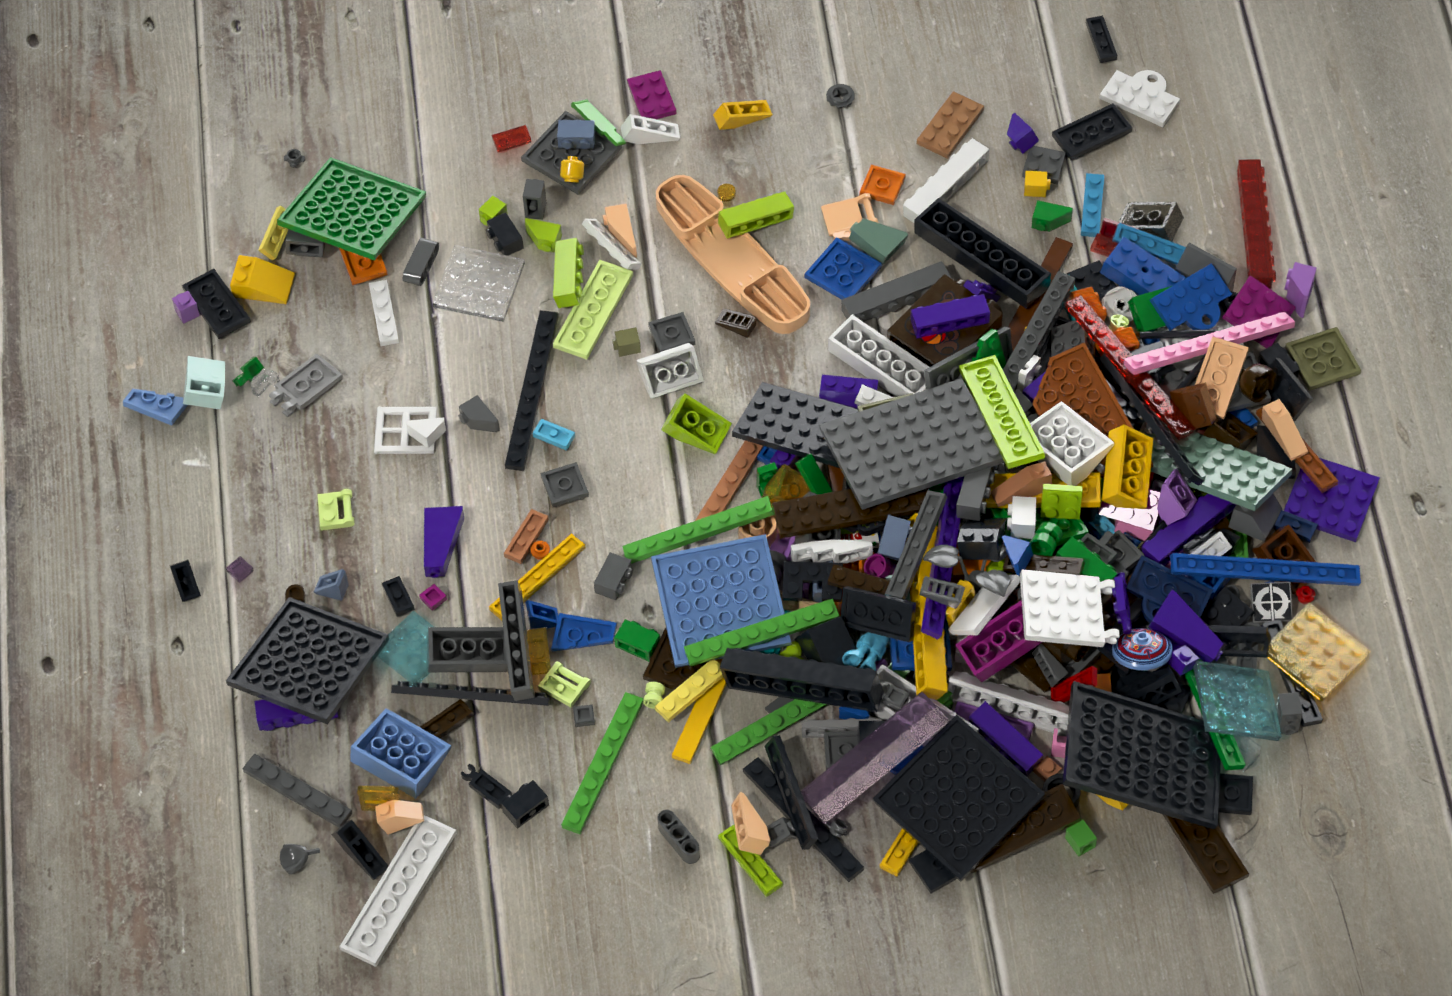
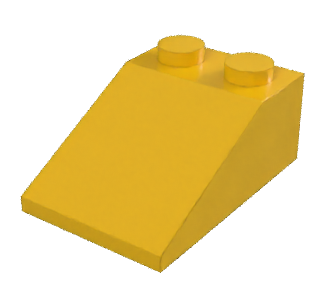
M239 255L230 287L235 298L287 304L295 273L257 257Z

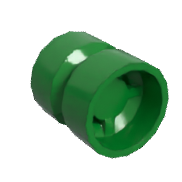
M1044 522L1038 527L1030 542L1034 555H1053L1063 536L1059 526L1051 522Z

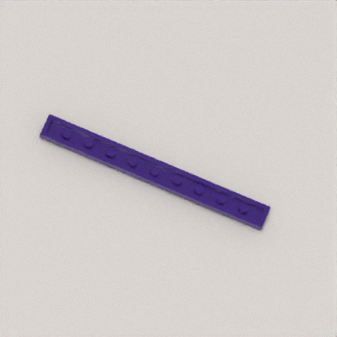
M964 476L945 482L943 494L947 496V500L939 517L935 546L950 545L956 548L960 518H957L956 504ZM932 564L930 578L950 582L953 567L944 568ZM929 584L928 591L931 592L933 585ZM937 587L936 593L939 594L940 588ZM926 598L921 627L922 633L937 640L942 636L947 605Z

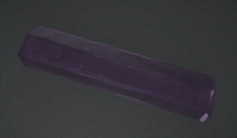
M921 692L801 790L805 804L823 825L826 824L950 721L937 705Z

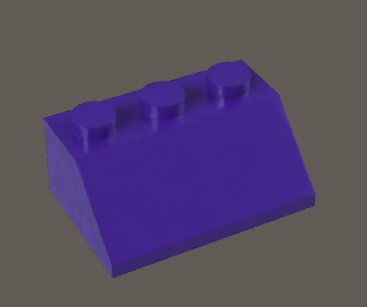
M822 375L819 398L858 409L859 405L855 404V400L861 386L865 385L878 391V380Z

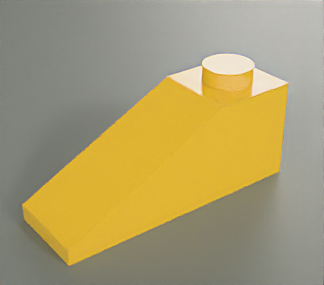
M767 100L722 103L713 114L719 130L735 129L773 115Z

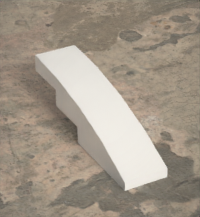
M822 540L791 545V558L793 562L812 559L813 562L833 560L834 563L845 564L866 559L873 555L872 542Z

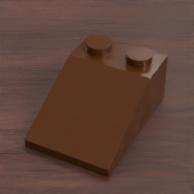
M1289 524L1280 527L1267 537L1265 542L1262 541L1252 549L1258 559L1316 562ZM1290 582L1291 593L1295 594L1298 588L1308 583Z

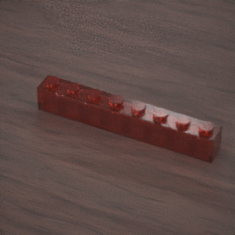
M1260 159L1238 160L1237 178L1248 277L1252 276L1271 289L1273 281H1276V271L1272 270L1274 255H1271L1270 251L1273 250V242L1269 240L1271 225L1267 224V221H1269V210H1266L1268 197L1264 196L1266 181H1263L1262 178L1265 175L1264 166H1261Z

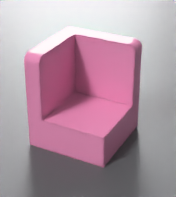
M1054 728L1051 756L1065 758L1067 736H1058V729Z

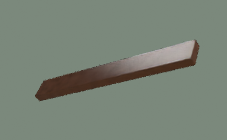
M1057 237L1041 264V267L1051 273V283L1057 272L1061 270L1073 247V243ZM1046 292L1027 309L1019 305L1008 326L1011 331L1013 351Z

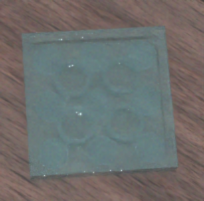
M412 611L388 634L389 641L378 657L412 685L417 686V682H421L429 674L427 632L428 627L434 626L415 611Z

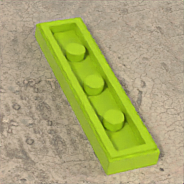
M735 824L718 835V839L766 897L783 886L782 881L760 855L739 850Z

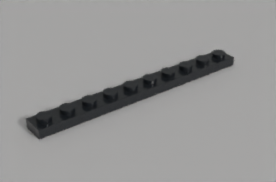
M543 310L539 312L505 461V469L524 471L558 321V312Z
M1104 353L1099 358L1104 364L1102 368L1108 374H1111V380L1121 387L1119 391L1126 398H1129L1128 403L1130 406L1138 410V417L1142 421H1146V428L1152 434H1155V440L1165 447L1164 452L1166 455L1174 459V466L1184 473L1182 477L1188 483L1193 482L1198 486L1204 482L1203 478L1118 363Z

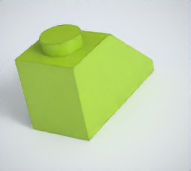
M525 218L526 232L537 248L545 252H555V241L561 240L562 237L561 224Z

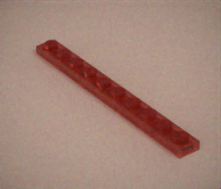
M1080 295L1067 301L1065 308L1177 439L1181 440L1194 433L1195 427L1147 371L1133 375L1124 366V359L1133 355Z

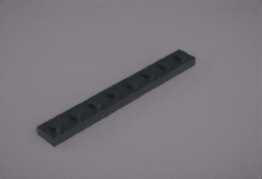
M397 681V684H393L391 687V693L551 705V696H546L545 692H535V698L515 701L512 694L507 693V689H495V692L487 691L488 688L476 687V690H468V686L459 685L456 686V689L448 688L447 684H437L436 687H429V683L417 682L416 686L409 685V681Z
M757 757L743 768V773L787 819L791 820L774 773ZM807 808L818 837L813 846L850 882L864 871V866Z

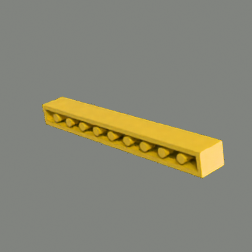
M915 513L908 519V521H911V527H913L918 513ZM937 526L934 529L924 555L931 548L935 547ZM922 558L910 588L911 602L916 603L913 635L916 695L938 700L948 690L947 665L945 662L946 648L944 647L945 631L943 629L942 636L938 640L921 632L926 597L919 595L924 577H930L932 565L931 562L923 561Z

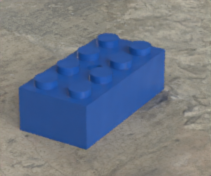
M1125 237L1122 238L1105 260L1100 271L1102 275L1119 286L1132 290L1137 296L1173 286L1186 278Z

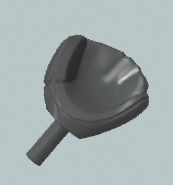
M284 844L280 851L281 865L288 874H295L304 867L308 860V855L320 853V849L307 850L306 847L301 845Z

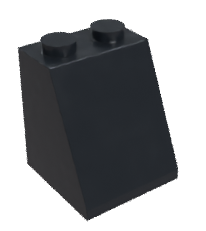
M841 616L808 629L795 638V641L799 643L802 652L808 660L812 659L822 663L832 662L836 665L846 666L842 661L844 653L849 650H856Z

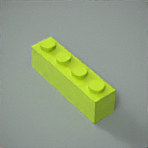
M783 191L719 211L718 224L728 239L793 219L794 205L786 192Z
M577 238L555 241L553 298L558 308L580 305V297H582L580 283H583L581 273L583 261L581 256L584 255L583 245L579 244Z

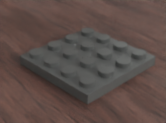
M564 111L521 156V161L579 195L622 149V145L615 146L605 135L601 136L595 130L594 149L558 148V120H581ZM568 156L578 157L579 161L584 162V177L578 183L564 182V179L560 176L561 161L567 160Z

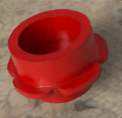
M1306 585L1298 588L1296 591L1297 599L1302 604L1311 603L1316 595L1314 589Z

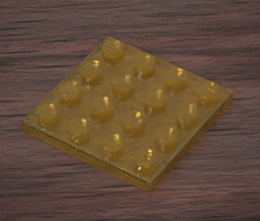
M1309 602L1271 639L1268 659L1323 702L1370 655L1371 651Z

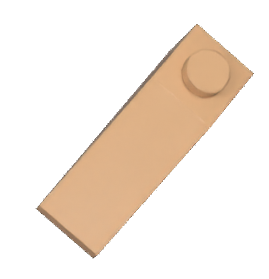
M627 204L605 207L606 215H602L604 226L607 225L609 232L637 258L636 244Z
M1278 399L1263 406L1262 420L1292 461L1307 454L1308 450L1299 431L1281 400Z
M740 792L731 805L739 850L761 855L770 844L768 829L746 795Z

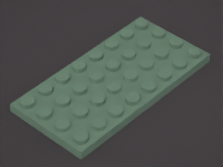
M1159 419L1204 480L1199 486L1193 482L1188 483L1185 480L1187 485L1256 511L1292 475V468L1286 467L1283 464L1270 461L1265 457L1254 455L1232 445L1219 442L1214 438L1200 435L1197 432H1192L1181 426ZM1146 428L1141 433L1153 438L1151 457L1153 467L1150 468V472L1168 478L1171 472L1176 469L1173 464L1174 459L1166 455L1164 452L1165 447L1161 446L1155 440L1156 435Z

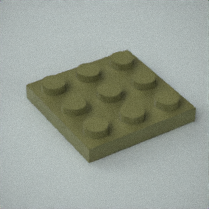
M1337 327L1285 344V349L1290 358L1299 365V374L1309 391L1361 374L1357 361Z

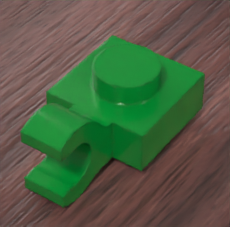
M252 357L240 368L243 373L234 378L232 382L236 387H241L248 380L254 383L267 370L257 357Z

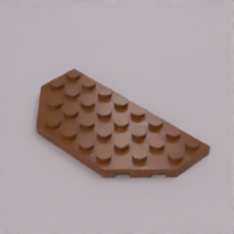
M1085 342L1050 358L1046 372L1039 385L1038 393L1032 403L1038 417L1062 401L1107 437L1110 430L1124 424L1133 428ZM1106 455L1100 462L1104 466L1106 464ZM1096 469L1093 471V473H1100ZM1105 472L1103 474L1100 473V478L1104 479Z

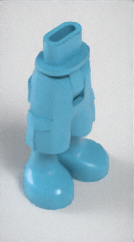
M869 632L863 634L857 641V649L844 653L842 657L844 665L858 666L866 653L867 659L859 668H870L876 671L875 662L882 659L890 638Z

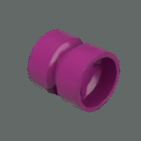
M873 554L865 561L864 572L886 579L887 576L893 575L897 564L880 554Z

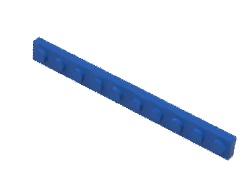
M1172 553L1170 555L1171 574L1348 586H1359L1361 584L1359 565Z

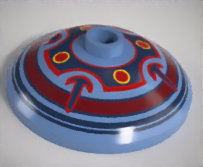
M1149 628L1131 629L1130 634L1122 633L1119 635V638H1116L1117 643L1112 645V654L1116 661L1134 670L1156 669L1166 664L1172 656L1170 640L1162 633Z

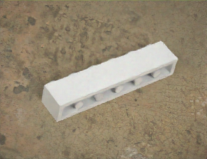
M973 138L968 143H964L961 149L956 154H953L949 161L942 165L934 176L928 178L922 188L919 187L915 194L904 202L903 216L914 223V219L936 199L940 198L946 202L988 161L989 149Z

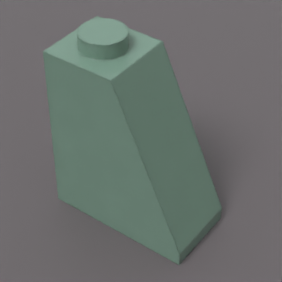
M863 218L859 223L855 222L852 225L849 239L869 256L882 263L883 266L905 244L908 234Z

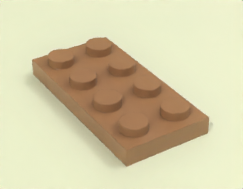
M953 91L917 138V144L948 159L981 115L984 105Z

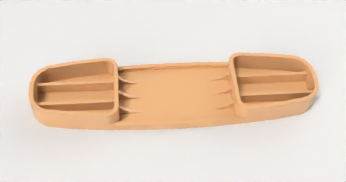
M686 175L673 176L658 186L656 190V206L666 224L699 264L737 302L760 322L779 334H790L808 322L810 317V300L788 269L783 265H778L748 232L726 238L718 224L719 211L724 209L721 200L699 182Z

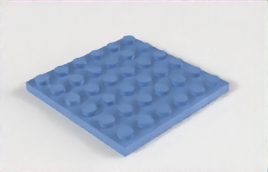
M766 534L651 556L675 668L689 665L684 652V646L784 614ZM790 635L744 649V651H763L791 645Z

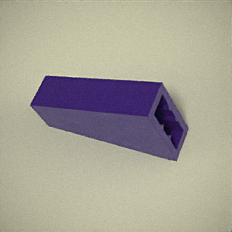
M463 506L424 508V571L426 577L438 578L439 576L446 575L464 522Z
M1171 590L1148 627L1162 633L1171 642L1179 646L1186 645L1200 660L1208 665L1213 660L1217 661L1223 652L1220 650L1223 645L1222 641L1174 590Z

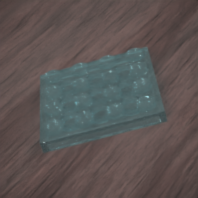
M1196 661L1194 673L1206 732L1279 741L1282 736L1268 671Z

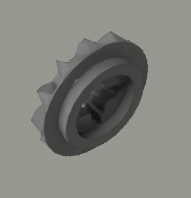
M836 84L828 89L826 98L831 106H836L837 109L839 107L846 108L847 105L852 104V101L855 99V93L848 85ZM838 93L843 97V100L838 97Z

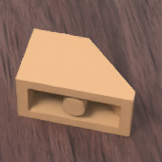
M391 800L375 806L377 823L388 835L424 822L423 806L421 803Z

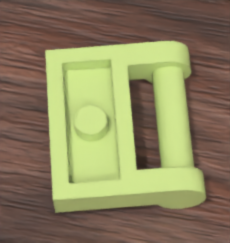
M350 489L317 494L321 530L354 526L355 522L351 509L352 491ZM343 500L344 506L343 519H339L338 501Z
M557 661L540 682L538 689L572 708L583 691L589 687L591 679L579 676L563 667V664ZM557 674H561L567 677L568 679L576 682L578 686H575L572 683L564 680L563 678L557 676Z

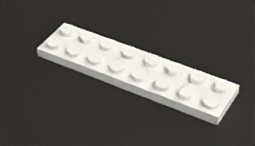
M425 815L424 822L412 827L341 943V951L375 967L378 965L457 834L456 829Z

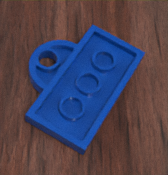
M1211 263L1150 299V302L1169 331L1184 323L1192 330L1212 329L1217 324L1220 318L1218 303L1230 297L1232 293ZM1202 317H1208L1211 321L1210 325L1204 324Z

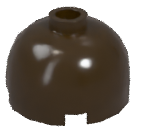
M1253 364L1241 372L1240 390L1249 400L1254 403L1260 402L1267 397L1265 394L1267 390L1273 389L1277 374L1266 365Z

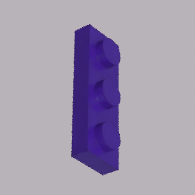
M967 280L963 285L975 295L984 294L985 299L998 302L1001 297L996 293L997 289L990 284L980 283L977 280H974V282Z

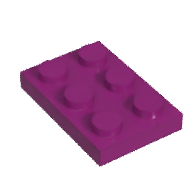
M661 70L627 79L629 90L640 116L657 120L677 114Z

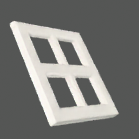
M377 407L374 454H434L435 442L429 448L425 446H408L409 434L406 421H410V415H428V419L436 418L437 407ZM384 415H402V428H383ZM383 433H401L400 446H382Z

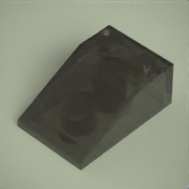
M1128 202L1119 222L1172 242L1184 217L1177 202Z

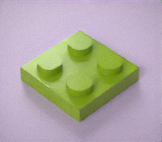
M1043 484L1040 517L1080 519L1083 486Z

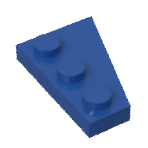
M559 613L551 651L613 644L617 623Z

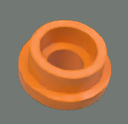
M545 541L534 542L530 549L532 556L540 560L550 553V547Z

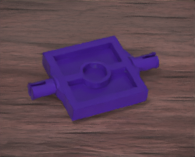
M1121 572L1117 574V577H1114L1115 588H1112L1113 597H1115V602H1113L1114 611L1117 614L1118 624L1123 626V634H1130L1132 625L1129 598L1126 590L1127 583L1125 581V573Z

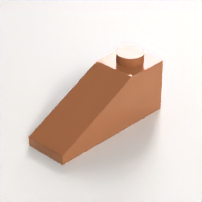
M1045 461L1027 466L993 489L991 495L997 507L1012 503L1013 496L1032 497L1038 495L1043 491V484H1052V474Z

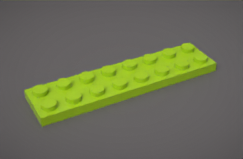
M993 355L959 365L960 373L982 413L1007 468L1010 469L1044 459L1045 452L996 356Z

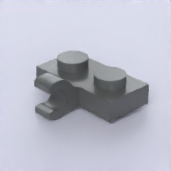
M1107 531L1100 540L1089 533H1086L1081 539L1086 548L1091 552L1097 553L1105 564L1111 565L1118 557V553L1110 548L1116 541L1113 538L1114 534L1110 531Z

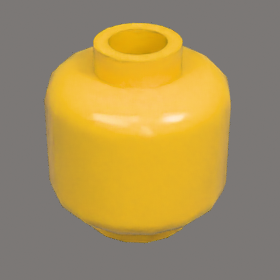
M568 156L567 160L561 161L560 176L564 179V182L578 183L579 180L583 179L584 162L579 161L578 157Z

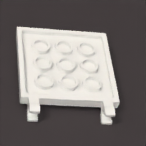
M1021 570L1020 583L1025 640L1103 647L1105 642L1109 644L1117 643L1116 638L1120 637L1118 629L1104 631L1101 593L1106 595L1112 594V588H1115L1114 580L1108 579L1100 582L1099 577Z

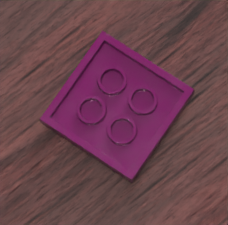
M1249 276L1222 318L1235 327L1282 312H1286L1291 316L1296 307L1252 276ZM1280 332L1254 339V341L1268 348L1272 346Z

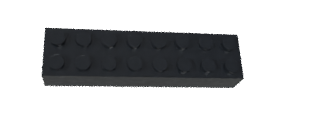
M940 198L936 199L914 219V233L1024 308L1027 309L1048 290L1051 284V273Z
M727 648L720 665V670L728 689L878 712L884 694L877 671L870 668L861 669L851 665L841 666L832 662L822 663L812 659L802 660L797 657H783L778 654L770 655L759 651H744L740 648Z

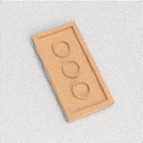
M1212 336L1195 385L1206 382L1218 418L1224 419L1249 347Z

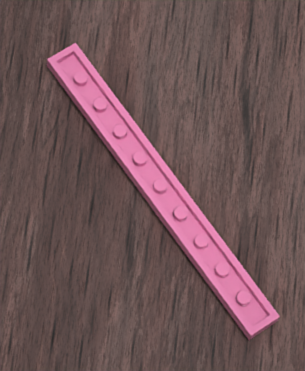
M1286 312L1278 313L1125 358L1124 366L1133 375L1206 354L1212 336L1240 344L1294 328L1295 321Z

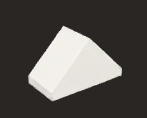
M444 417L406 421L408 434L427 448L446 431Z

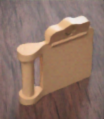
M869 193L821 206L829 236H833L834 240L837 237L841 240L850 241V228L855 222L859 223L862 220L858 204H864L868 220L879 223L878 219L874 216L871 206L872 199Z

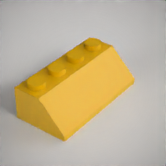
M1124 424L1110 430L1108 438L1114 442V446L1106 454L1102 501L1119 508L1145 509L1147 508L1153 438Z

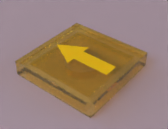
M358 786L357 793L362 811H376L375 806L391 800L401 801L398 787Z

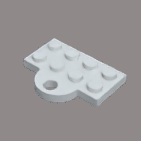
M1116 70L1099 99L1105 102L1114 103L1116 107L1161 127L1165 125L1180 103V98L1165 92L1166 81L1164 77L1151 70L1140 71L1133 77ZM1148 79H1155L1156 82H1149Z

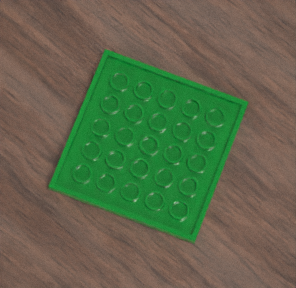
M330 157L277 219V225L375 261L426 198V191Z

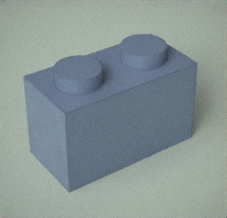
M558 120V148L594 149V120Z
M888 515L877 554L899 561L906 538L909 537L912 529L910 526L911 521Z

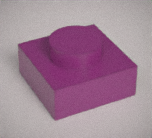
M435 584L419 594L420 599L432 611L447 600V596Z

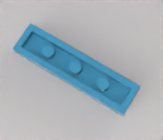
M1086 173L1081 236L1099 237L1104 175Z
M1122 223L1117 225L1112 240L1119 243L1125 237L1154 257L1176 265L1186 248Z

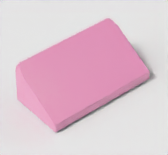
M1119 520L1115 521L1114 532L1120 530L1123 534L1126 532L1142 541H1145L1153 532Z

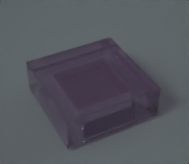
M241 556L226 567V571L239 583L254 571L253 567Z

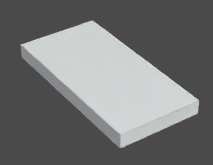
M1009 575L1010 582L1004 597L982 587L948 629L951 635H978L1020 583V577L1018 575Z

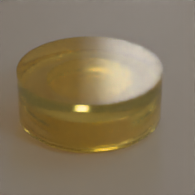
M726 183L718 187V198L721 201L729 202L735 198L736 190L733 185Z

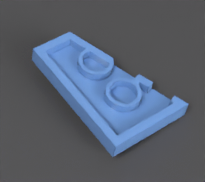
M132 389L123 400L124 407L171 426L188 406L183 404V397H176L172 393L159 395L155 391Z

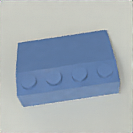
M386 708L351 746L350 761L416 799L432 780L451 749V745Z

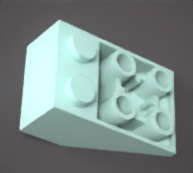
M188 356L183 404L221 409L225 387V361Z

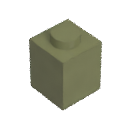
M636 327L614 332L615 339H612L614 350H618L619 357L641 353L640 339Z

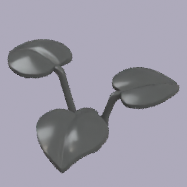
M1002 544L999 560L991 561L999 562L1006 558L1007 552L1004 544ZM935 546L923 557V561H929L936 566L944 568L953 567L959 561L965 580L974 586L975 594L982 587L1002 597L1006 594L1010 582L1009 575L1000 570L984 571L987 560H983L980 571L974 570L968 575L962 557L958 556V549L953 546Z

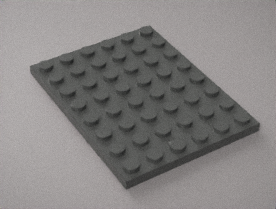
M962 378L819 425L826 443L862 510L1005 463L980 409Z

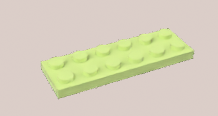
M599 260L582 290L580 305L573 306L553 342V348L587 360L631 281L633 271Z

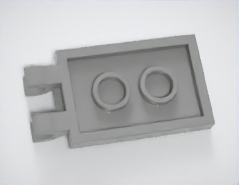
M315 354L275 384L276 390L269 394L271 398L270 403L277 406L284 399L286 402L282 405L284 409L282 413L289 417L296 408L299 410L304 409L341 381L342 374L321 356Z

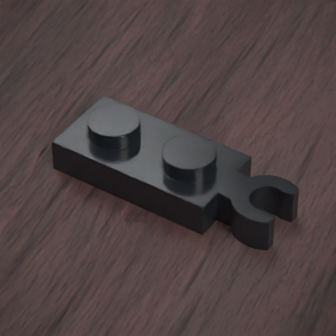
M468 764L467 766L471 773L465 774L462 771V779L470 781L469 787L500 809L503 800L508 795H512V792L484 770L477 773L475 767L472 764Z

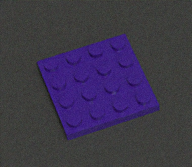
M1320 458L1338 480V485L1321 493L1300 468L1284 511L1318 524L1317 530L1356 542L1380 477Z

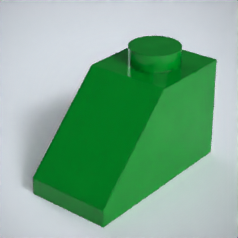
M1037 200L1032 216L1031 228L1047 232L1057 229L1071 222L1073 208Z

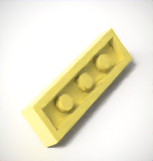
M715 659L707 662L655 706V710L669 723L723 678L720 664Z

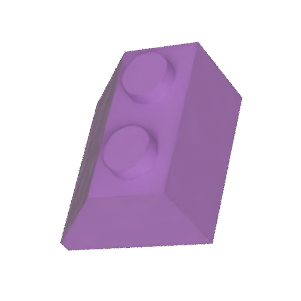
M1295 262L1293 269L1289 268L1284 290H1287V300L1296 307L1295 311L1299 317L1303 318L1312 292L1317 267Z
M1177 468L1171 472L1163 483L1157 507L1160 518L1167 525L1187 516L1197 501Z

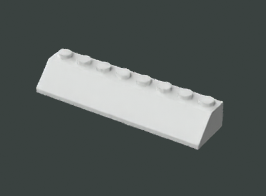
M955 671L949 679L948 691L953 693L954 703L959 701L980 707L986 701L1000 714L1034 723L1035 728L1054 733V728H1057L1058 735L1067 736L1069 706L1063 702H1054L1043 696L1028 694L1024 690L1009 688L1005 684L990 682L988 679L981 683L976 677L966 672L960 673Z

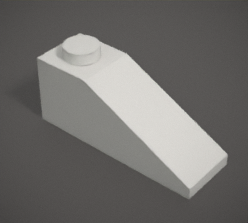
M630 114L621 126L622 138L630 143L648 144L678 141L680 139L678 124Z

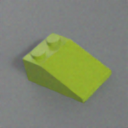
M684 393L676 400L661 430L678 441L716 454L732 423Z

